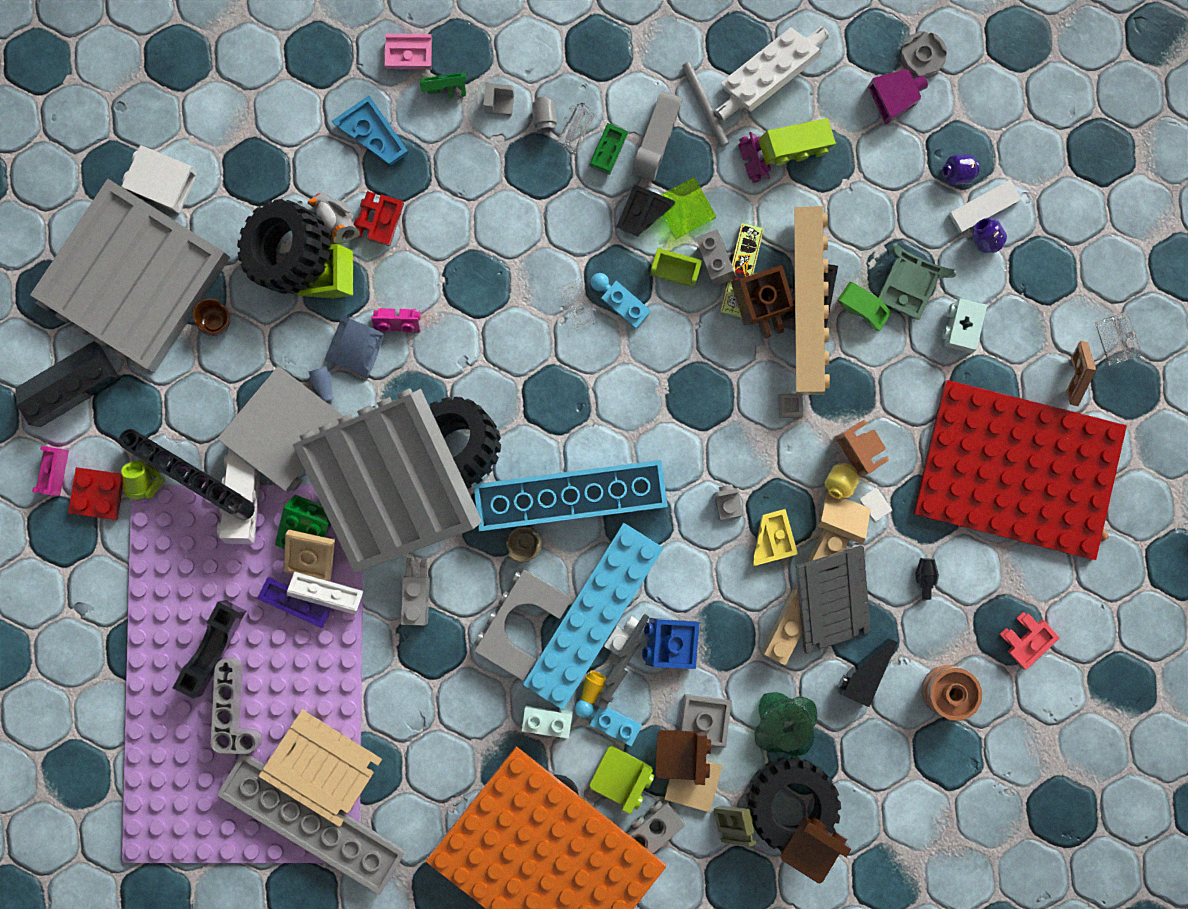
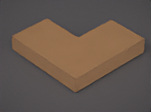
M1084 341L1078 343L1071 357L1075 373L1066 392L1069 403L1073 406H1079L1096 372L1089 344Z

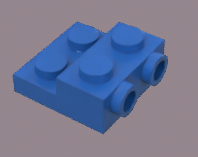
M649 618V623H646L644 627V634L648 637L647 646L642 650V658L646 661L645 665L663 668L696 669L700 622Z

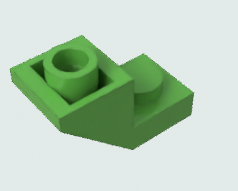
M850 281L837 299L848 313L863 317L873 330L880 331L892 314L881 299Z

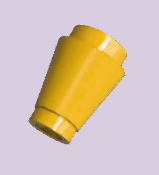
M590 671L588 675H585L580 700L594 705L600 693L607 686L604 684L607 677L596 671Z

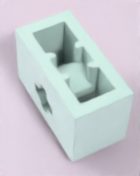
M961 298L950 304L947 317H950L948 326H945L942 333V339H944L943 347L967 353L977 350L987 305Z
M526 704L522 732L569 739L573 711Z

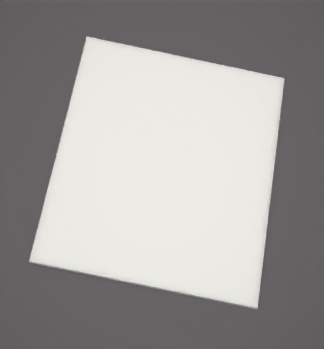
M877 487L860 498L863 505L870 508V515L875 522L892 511Z

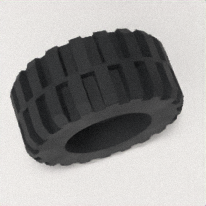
M276 199L273 202L268 201L262 204L263 207H257L253 211L254 214L247 217L245 227H242L240 230L241 239L237 243L240 252H237L239 261L242 262L240 265L243 272L257 285L282 294H295L300 292V290L303 291L309 288L310 283H315L319 279V273L324 272L326 268L324 264L326 260H329L330 253H328V248H331L330 239L327 238L329 232L327 227L324 226V221L313 211L290 200ZM292 231L290 251L277 264V246L282 237L287 232Z
M450 397L442 398V402L438 403L435 401L431 403L430 410L443 438L456 430H470V437L466 447L462 452L453 457L467 489L472 487L471 484L482 482V477L492 472L491 466L497 464L499 457L496 454L501 451V444L499 442L501 439L500 432L496 429V424L484 409L470 399L464 400L463 397H454L453 400Z
M791 756L790 759L785 757L777 758L778 762L775 763L770 761L765 764L766 768L763 771L759 769L756 772V779L754 781L751 780L748 786L750 792L746 794V802L748 803L746 809L750 810L754 829L759 837L766 841L768 846L773 849L778 848L782 852L798 825L786 826L780 824L774 818L771 811V804L775 794L789 784H802L810 789L814 796V808L808 818L810 820H813V818L818 819L826 825L825 829L832 834L836 831L834 824H839L841 817L838 814V810H841V802L838 800L839 793L833 785V781L818 766L806 759L800 760L798 757Z

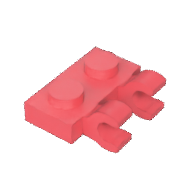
M1022 612L1016 619L1029 631L1020 639L1012 629L1008 630V628H1005L1000 633V636L1012 646L1007 652L1023 669L1027 670L1060 637L1044 620H1040L1037 623L1029 613L1025 614Z

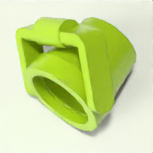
M141 459L125 464L121 470L124 493L133 500H140L146 497L151 499L165 482V477L160 474L158 469Z

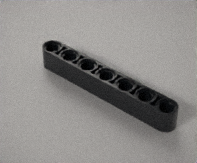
M127 429L121 433L119 444L123 449L240 520H247L253 516L255 506L249 499L139 432ZM242 503L241 508L237 510L238 506Z

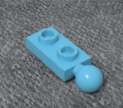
M596 273L592 276V288L596 291L605 292L601 300L635 329L651 312L648 307L618 281H615L611 286L605 274Z
M579 700L575 705V712L579 717L592 718L589 723L590 726L629 746H632L642 727L641 723L608 706L606 710L600 707L595 709L593 704L584 700Z

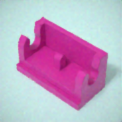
M41 446L40 450H43L39 477L37 487H33L32 492L60 496L69 450Z

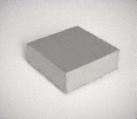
M779 394V418H802L803 395Z

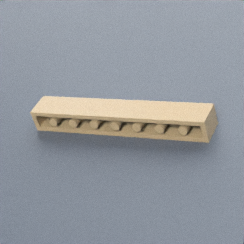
M823 206L794 207L796 395H825V389L830 388V375L825 374V365H829V351H825L824 343L829 342V328H824V319H829V305H824V296H828V282H824V273H828V259H823V250H828V236H823V228H827L828 218L827 213H823Z

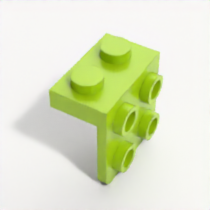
M609 746L590 782V788L621 804L622 810L631 814L633 809L638 810L643 800L641 793L644 787L649 788L653 781L652 766L614 746Z

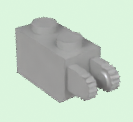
M407 558L406 572L405 577H403L401 625L428 624L430 577H427V558L421 559L420 577L413 576V558Z

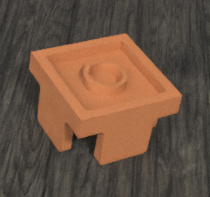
M865 420L835 436V439L851 465L857 470L859 476L869 474L889 461L887 456L880 458L874 463L871 461L874 456L886 449L875 430L862 433L859 436H856L854 433L867 424Z

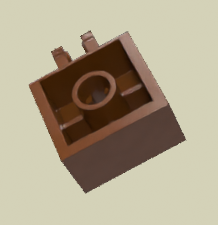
M782 265L731 281L744 325L758 323L761 333L766 339L771 337V330L767 320L771 318L777 334L784 332L781 314L793 311L794 302Z

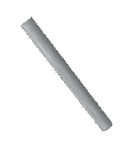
M687 62L682 67L720 146L725 147L729 144L728 139L691 62Z

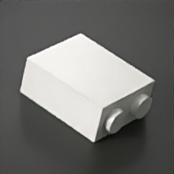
M140 145L139 149L132 156V165L129 171L123 176L122 188L133 195L180 214L198 172L190 165Z

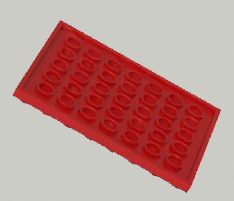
M945 380L913 515L1096 560L1127 425Z

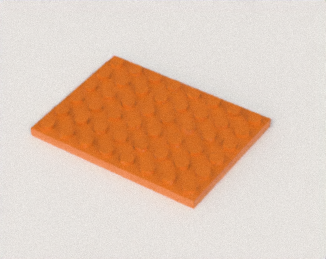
M515 746L426 859L429 865L485 909H634L666 869V864L517 746Z

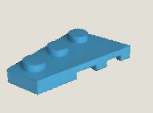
M367 96L332 120L335 126L390 166L409 154L370 96Z

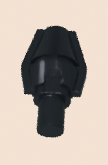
M920 558L915 573L916 581L920 584V588H922V599L931 600L932 588H934V585H937L939 579L935 559Z

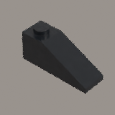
M888 638L851 668L847 675H843L838 685V688H840L839 693L870 707L898 642Z

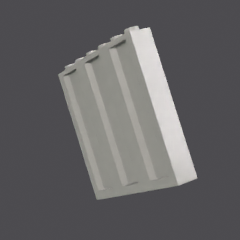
M107 179L30 295L37 299L36 304L47 311L50 308L55 310L57 318L66 323L69 321L75 323L76 326L74 328L85 335H88V333L94 335V341L104 347L108 345L115 349L113 353L124 360L127 357L134 361L132 365L139 370L145 372L148 369L155 372L192 317L195 305L203 300L230 259V256Z
M410 388L397 394V399L392 401L391 397L377 402L378 407L374 409L369 405L358 410V416L352 417L351 414L341 417L337 419L339 422L337 425L333 426L332 422H329L319 427L320 432L314 434L313 430L299 436L300 441L293 444L354 573L473 530L482 522L421 389L414 392Z

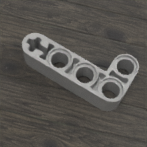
M661 90L644 140L637 152L632 174L651 181L655 180L682 104V97Z
M236 657L220 660L216 664L214 672L211 747L215 752L223 754H249L259 748L262 743V735L259 731L239 728L243 667L241 661ZM228 665V667L232 668V672L226 670L225 666ZM224 687H228L231 689V698H227L224 696ZM223 711H227L230 714L229 722L223 720ZM221 735L228 737V746H224L221 743ZM245 736L252 738V747H248L244 743Z

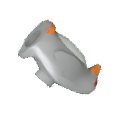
M321 192L308 200L307 204L315 208L317 216L321 217L324 221V226L327 227L329 232L327 238L330 239V244L347 243L360 235V232L352 222V212L345 202L333 199Z

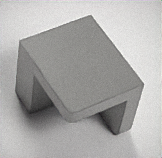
M486 83L483 102L485 113L512 115L515 95L514 87L511 85Z

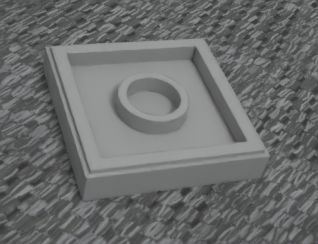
M684 694L680 730L705 732L707 739H711V746L726 748L732 700Z

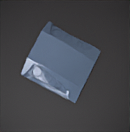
M340 316L336 333L326 353L325 360L368 378L377 359L385 334L353 319Z

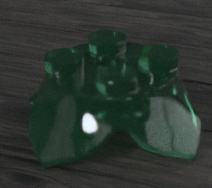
M778 692L763 694L758 705L761 721L754 732L756 745L772 753L784 752L790 756L806 754L814 743V727L818 717L815 703L804 696L791 699ZM786 720L789 723L793 722L792 728L789 731L787 729L785 731L782 730L784 728L783 722Z

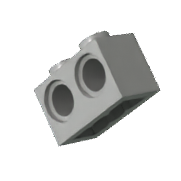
M718 229L696 237L709 276L715 287L736 279L737 277Z

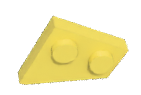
M783 509L762 515L752 562L753 566L797 555L786 510Z

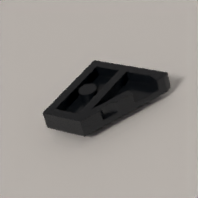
M634 184L616 227L639 237L669 211L676 202Z

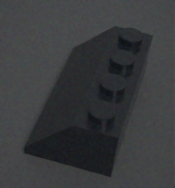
M93 341L16 387L17 406L28 425L42 427L119 381L120 378L100 344Z

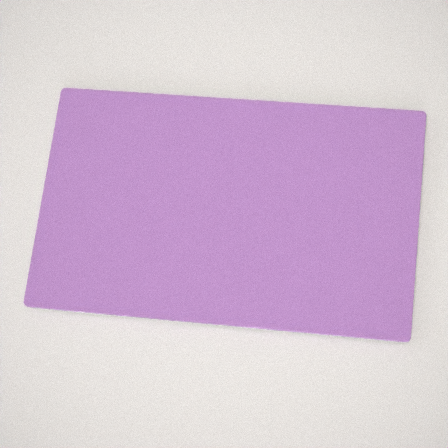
M162 485L151 499L147 497L140 500L131 499L122 860L125 863H326L217 796L241 754L217 753L211 747L214 674L203 695L195 699L172 688L182 668L193 657L206 633L207 621L217 602L227 600L246 610L222 659L236 657L242 663L239 728L255 729L262 735L261 745L249 753V755L266 765L302 709L361 746L363 595L356 615L332 608L323 628L257 599L267 577L290 585L293 574L283 572L285 549L276 546L275 541L283 507L294 494L321 504L312 485H300L295 491L290 490L289 493L285 492L278 485L259 486L254 544H225L217 535V525L221 522L222 518L219 507L184 485ZM331 525L326 534V538L335 540L332 577L329 582L363 591V570L354 573ZM226 665L225 669L229 670V672H232V668ZM224 687L223 694L225 697L231 698L232 691L230 688ZM227 711L222 712V718L225 722L230 721V714ZM221 735V743L224 746H228V737ZM245 736L244 743L248 747H252V738ZM360 796L350 812L345 813L360 822Z

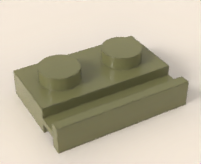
M729 806L714 808L718 830L723 835L721 842L747 847L757 844V841L753 840L752 837L754 833L753 818L750 815L749 809Z

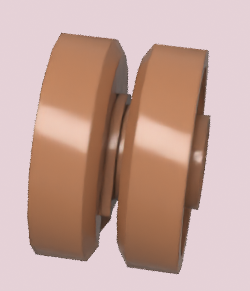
M942 665L935 667L926 675L922 683V696L925 704L931 711L948 720L961 721L970 718L977 712L982 702V689L979 681L972 673L956 666ZM953 689L952 695L949 696L950 690Z

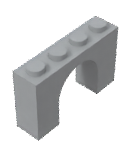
M526 569L522 573L517 571L511 581L514 585L510 593L505 591L499 601V604L502 605L498 613L493 611L486 623L490 625L486 633L481 631L474 642L477 645L475 652L521 680L525 679L536 657L513 644L508 638L505 628L508 614L518 605L534 604L560 619L572 600L571 596Z

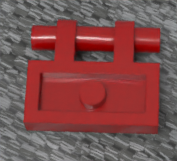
M367 191L365 198L360 203L362 208L359 217L355 218L354 226L360 232L358 237H362L364 230H369L368 240L391 246L404 202L382 194L378 203L373 202L376 194ZM370 210L375 211L372 222L367 221Z

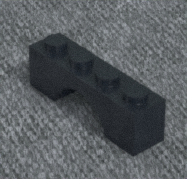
M227 600L217 602L207 621L206 633L193 657L182 668L172 687L173 689L192 699L203 695L215 672L216 664L222 659L246 610Z

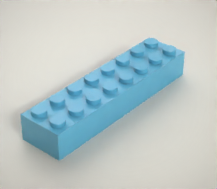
M661 460L473 484L476 509L482 520L479 524V531L668 507Z
M623 523L526 677L523 685L563 710L664 548Z

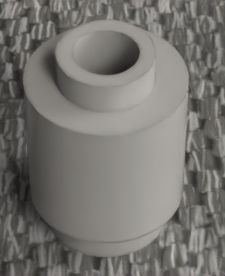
M547 96L536 98V101L532 103L534 126L537 127L539 133L554 131L557 124L554 100H550Z

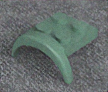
M893 243L891 253L895 260L878 298L887 307L918 321L939 277L953 278L956 276L957 271L925 261L905 251L897 243Z

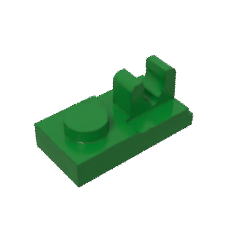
M466 72L421 78V92L427 91V94H437L441 92L440 89L447 87L448 97L453 98L452 91L454 86H457L461 90L462 97L466 96Z

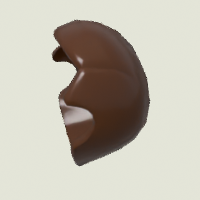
M215 298L201 300L192 311L196 327L208 336L222 334L227 330L231 322L228 309Z

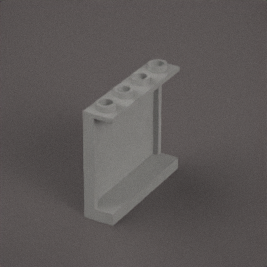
M278 366L217 439L285 492L289 493L290 490L295 491L302 483L300 478L306 472L293 444L300 441L299 436L313 430L315 434L320 432L319 427L329 422H332L333 426L339 424L337 419L344 416Z

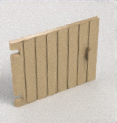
M302 709L259 774V777L340 827L344 820L337 816L340 810H343L345 813L350 812L374 774L371 769L367 768L370 762H373L379 766L382 759Z

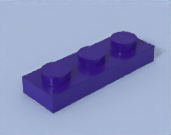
M267 577L257 599L320 628L324 627L332 608L287 596L289 585Z

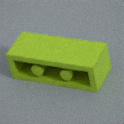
M828 118L767 130L758 139L766 165L775 163L776 166L786 164L792 159H795L796 162L803 161L811 155L816 157L824 156L836 144Z

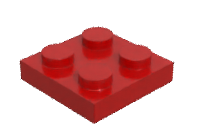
M76 467L68 513L118 520L123 491L122 474Z

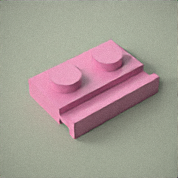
M385 34L386 69H432L431 34Z

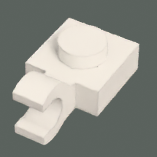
M631 616L623 629L616 626L604 647L618 655L639 623V620Z

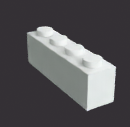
M228 448V455L224 457L226 477L222 478V483L252 501L255 506V512L251 518L240 520L219 508L222 518L221 522L217 525V535L225 544H254L261 472ZM242 503L238 506L237 510L241 508Z

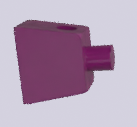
M907 69L874 77L868 85V89L885 125L916 106L921 100L919 92L928 88L925 76L922 75L913 79L910 71Z

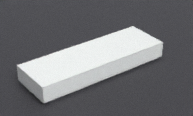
M1011 180L955 209L949 213V216L959 233H962L975 226L978 221L990 218L1019 202L1021 197Z
M294 572L287 590V596L354 615L357 613L363 595L361 590Z

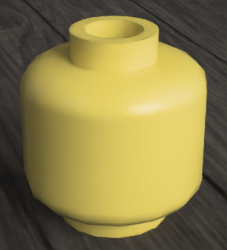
M847 463L834 465L825 480V487L829 494L836 499L850 497L859 483L857 470Z

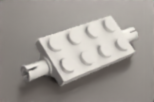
M820 26L806 38L791 27L721 82L722 89L729 94V100L714 110L716 116L724 122L737 110L741 111L743 108H746L750 112L753 111L821 56V51L817 46L829 38L828 31Z

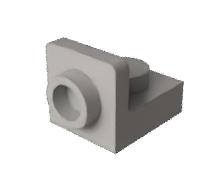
M732 484L719 487L720 492L714 493L719 519L743 516L739 488L733 489Z

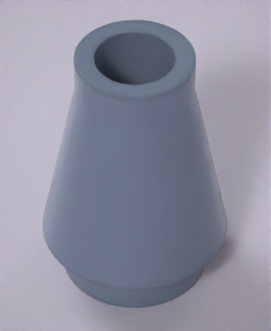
M327 367L309 371L310 377L308 379L318 397L324 401L334 399L331 372H328Z

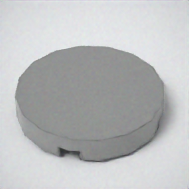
M919 31L912 34L904 42L900 52L901 62L904 69L909 70L911 75L916 77L923 75L925 78L937 74L944 66L947 47L937 34Z

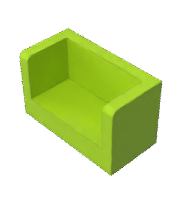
M657 248L650 276L694 288L702 260Z

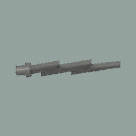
M646 614L642 616L617 655L620 657V660L604 682L608 687L604 693L601 692L599 695L601 698L597 706L601 709L606 710L609 702L612 703L614 699L612 695L628 673L624 668L641 644L638 641L636 642L649 619V616Z

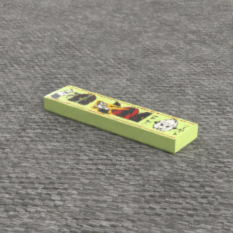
M741 224L732 260L736 279L754 273L764 228ZM728 281L720 313L742 318L731 281Z

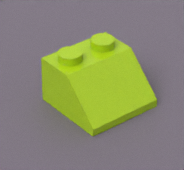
M339 244L330 245L331 248H328L330 256L329 260H326L324 264L326 266L324 272H320L318 275L319 279L315 283H310L309 288L303 291L300 290L298 295L331 299L353 296V251Z

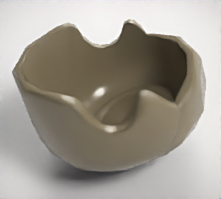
M519 526L512 530L506 541L509 557L518 563L529 562L536 558L542 546L537 530L530 526Z

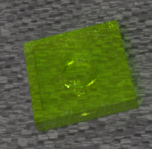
M695 177L661 194L676 202L663 215L676 240L717 217Z

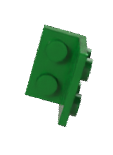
M294 494L283 507L275 545L285 549V537L288 530L326 538L327 530L331 523L322 505Z

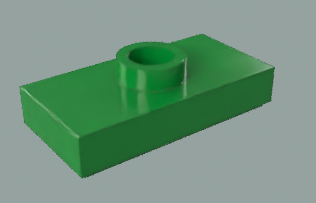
M607 123L589 163V167L610 175L628 136V131Z

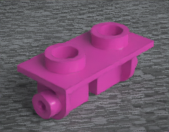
M378 308V310L373 311V316H371L374 329L380 332H420L419 321L421 313L416 311V309H400L399 316H395V309Z

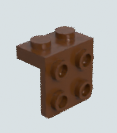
M659 730L657 733L656 776L664 779L694 780L695 785H705V778L710 777V764L706 763V755L711 754V739H707L705 732Z
M804 816L780 857L782 861L820 884L825 880L839 855L841 854L847 858L851 848L846 843L848 839L836 831L832 834L825 829L826 825L818 819L813 818V820H810Z

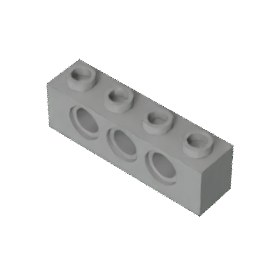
M660 800L656 801L649 808L650 812L644 818L642 816L636 818L631 824L632 828L626 832L632 838L636 836L644 838L642 846L652 854L686 826L682 817L667 800L662 802ZM657 820L662 823V827L655 831L649 826L653 821Z

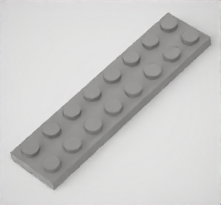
M241 754L217 796L380 895L406 850L342 811H339L337 816L344 821L340 827L260 778L259 774L265 767V764L249 754Z

